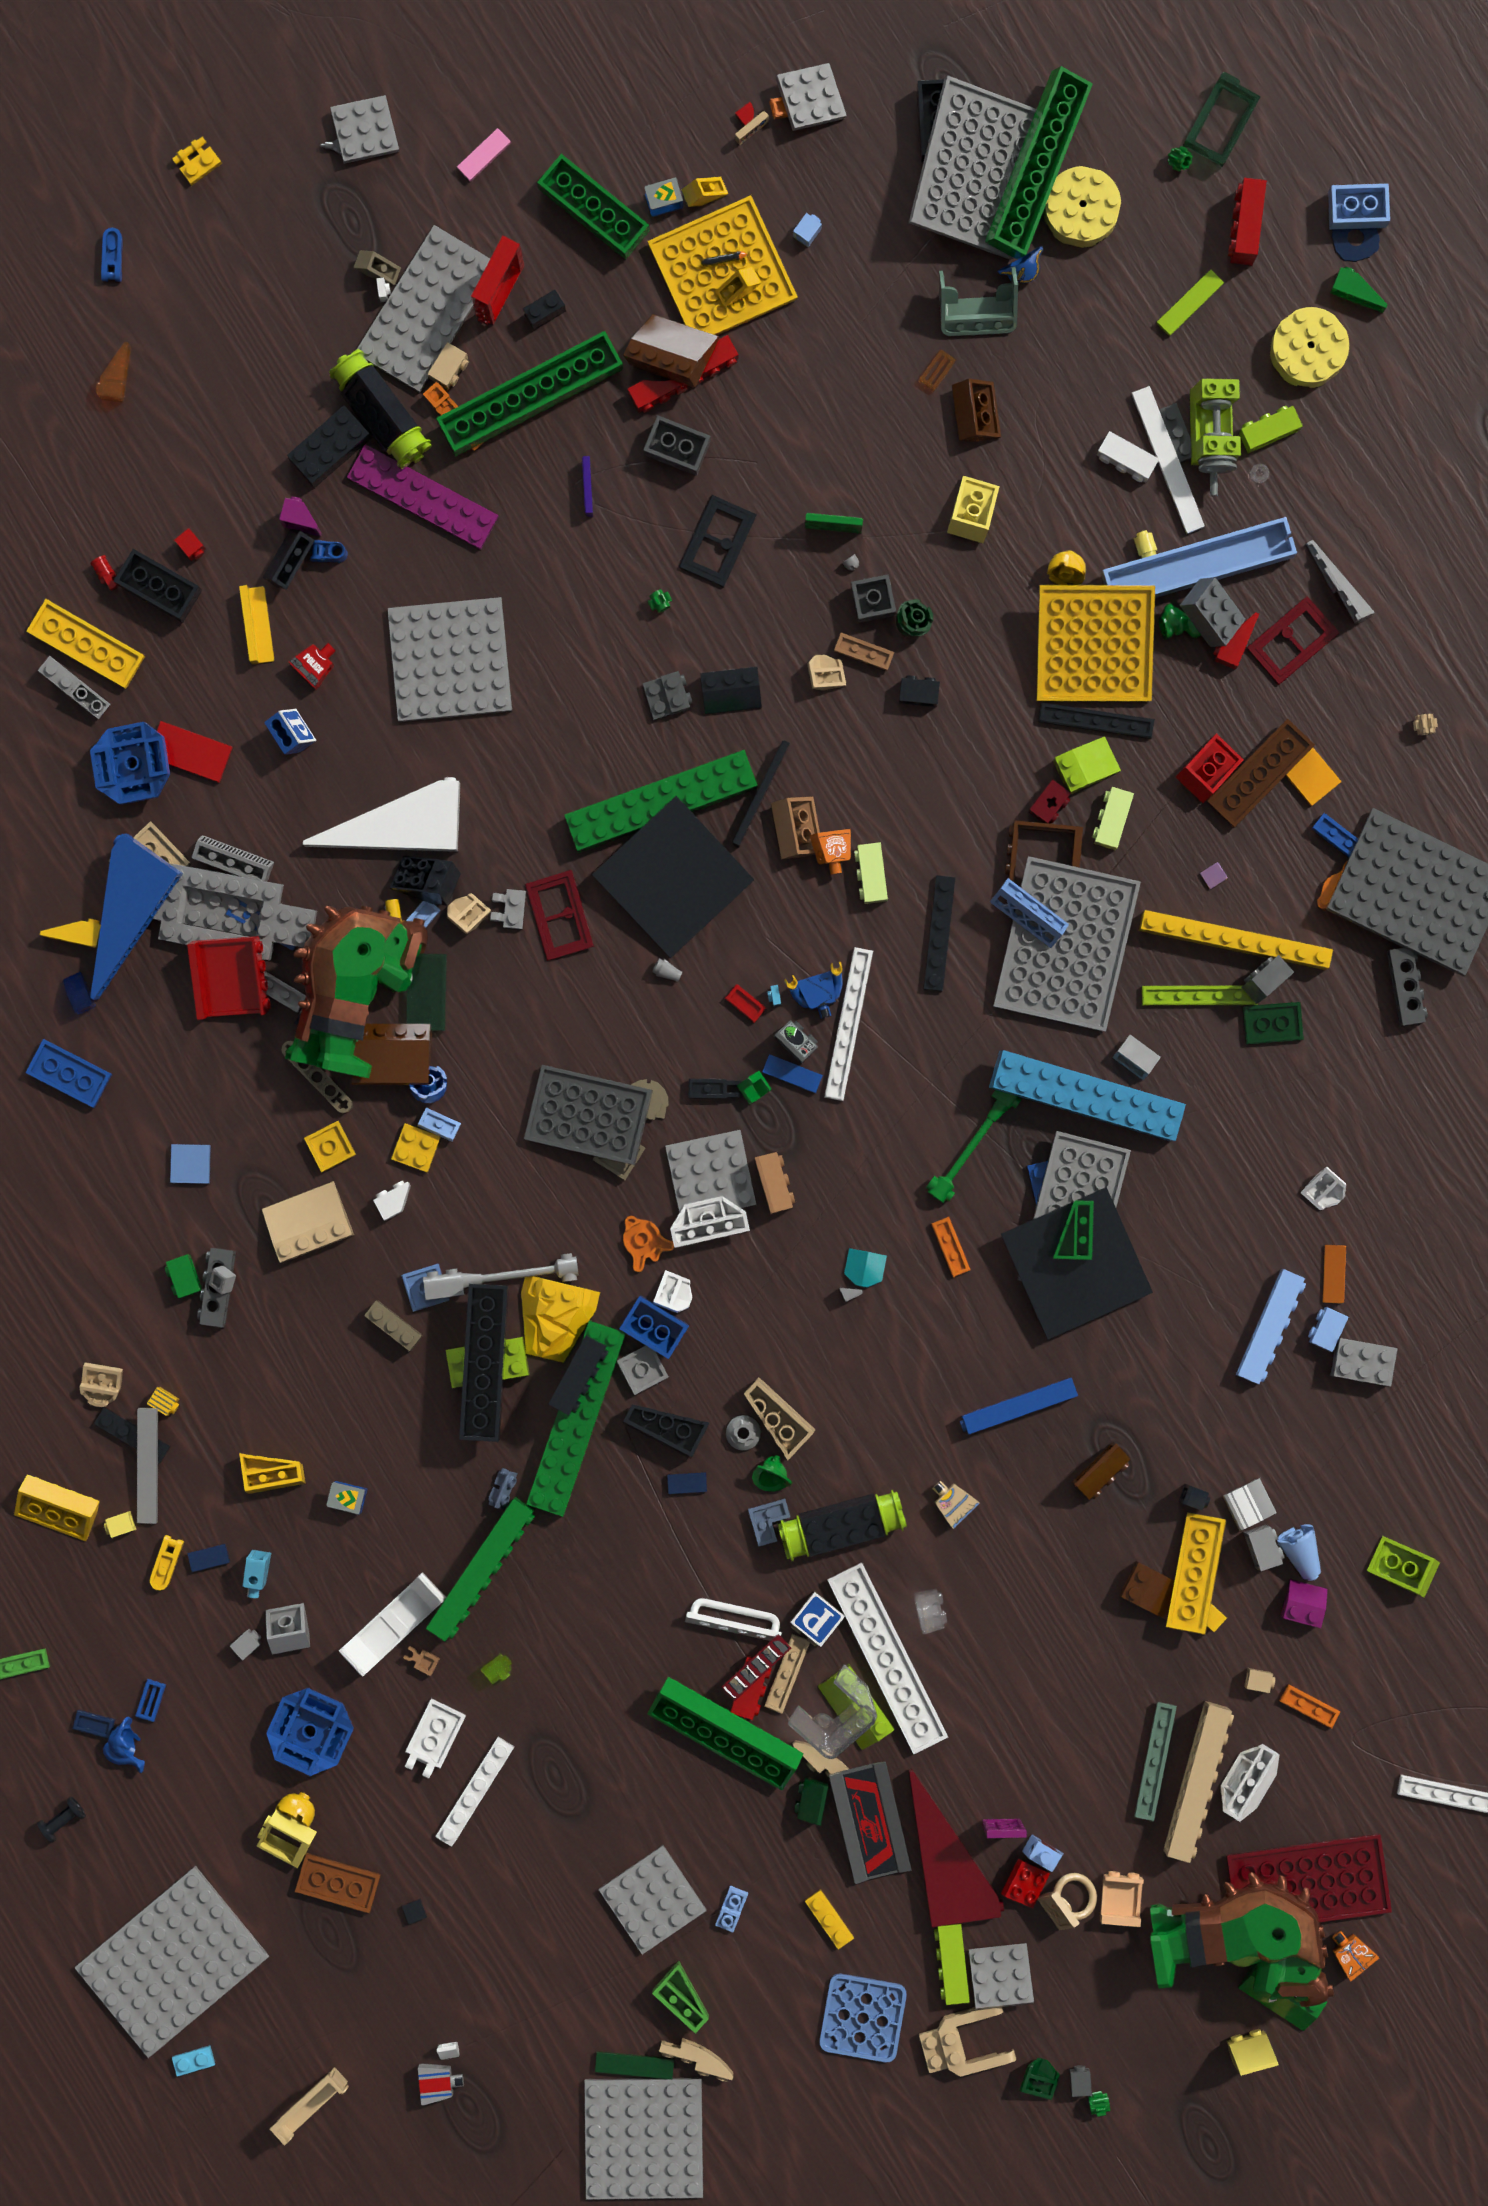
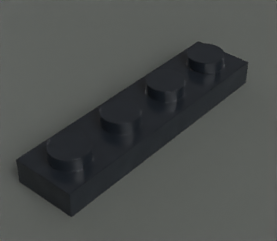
M104 1407L94 1424L137 1449V1426ZM158 1439L159 1463L163 1461L171 1447Z

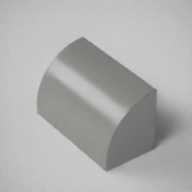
M1129 1035L1112 1058L1144 1080L1161 1057L1132 1035Z

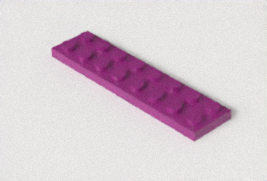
M366 444L364 445L347 479L480 550L482 549L499 515L409 467L401 469V467L396 465V460Z

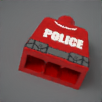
M329 643L321 650L313 644L292 658L289 664L317 690L334 667L328 658L336 650Z

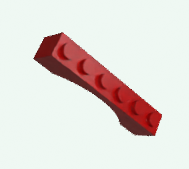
M728 335L718 340L698 384L703 382V378L709 375L711 377L717 375L723 367L727 366L729 368L737 363L736 360L739 359V354ZM643 380L628 388V394L637 411L645 413L653 409V405L659 402L661 404L667 402L673 394L677 393L679 395L685 392L688 385L674 380Z

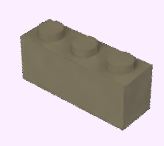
M376 1300L364 1315L409 1351H412L423 1337L421 1333L379 1300Z

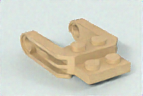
M974 2007L948 2014L942 2018L937 2029L919 2033L929 2073L948 2068L961 2077L1014 2062L1016 2060L1014 2049L999 2054L995 2052L966 2060L960 2035L956 2028L960 2025L997 2016L1003 2013V2008L996 2007L976 2010Z

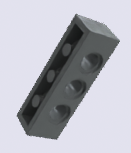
M1406 948L1387 951L1399 1026L1403 1027L1426 1022L1425 1018L1428 1017L1427 1009L1423 1007L1422 1003L1424 992L1419 986L1421 974L1419 969H1416L1415 964L1418 960L1417 954ZM1401 963H1406L1409 966L1407 973L1400 969ZM1405 981L1412 984L1411 991L1404 989ZM1409 1000L1415 1003L1416 1007L1414 1010L1408 1009L1407 1002Z
M210 1248V1251H207L206 1263H208V1269L203 1274V1282L206 1283L205 1289H202L200 1294V1301H203L202 1309L199 1308L197 1320H200L201 1325L225 1327L230 1292L225 1294L214 1293L209 1285L213 1268L217 1263H221L233 1273L236 1251ZM211 1301H215L218 1305L215 1312L209 1310V1303Z

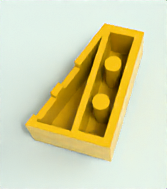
M239 1453L244 1489L248 1494L306 1484L303 1464L300 1462Z

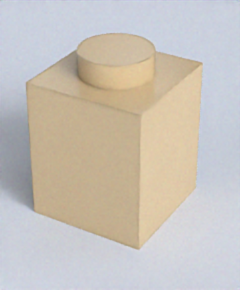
M1252 1668L1247 1669L1244 1686L1246 1689L1270 1693V1689H1274L1275 1677H1273V1673Z

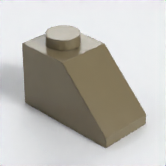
M360 250L354 265V269L374 279L384 278L385 282L391 285H395L401 267L374 251Z

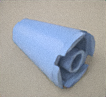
M1304 1524L1300 1525L1301 1529L1295 1530L1293 1527L1278 1536L1279 1540L1277 1542L1302 1578L1312 1581L1319 1577L1321 1569L1315 1530L1312 1525Z

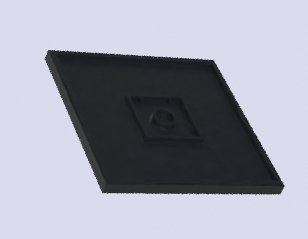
M677 796L669 801L592 874L670 958L754 881V878Z
M1107 1187L1077 1199L1094 1201L1092 1260L1053 1259L1073 1202L1001 1233L1047 1340L1153 1293Z

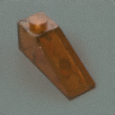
M129 342L123 343L100 376V382L96 384V393L101 400L124 403L131 354Z

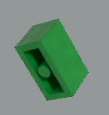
M190 1254L166 1262L165 1272L167 1277L172 1279L173 1285H171L174 1296L177 1295L178 1298H184L201 1292L202 1286Z

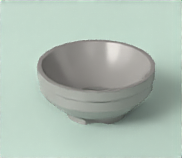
M737 1416L729 1422L726 1428V1438L729 1444L738 1450L753 1448L761 1437L759 1424L750 1416ZM742 1427L749 1430V1436L746 1439L738 1437L737 1432Z

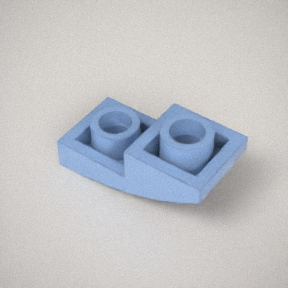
M733 1886L729 1887L715 1926L734 1932L748 1892Z

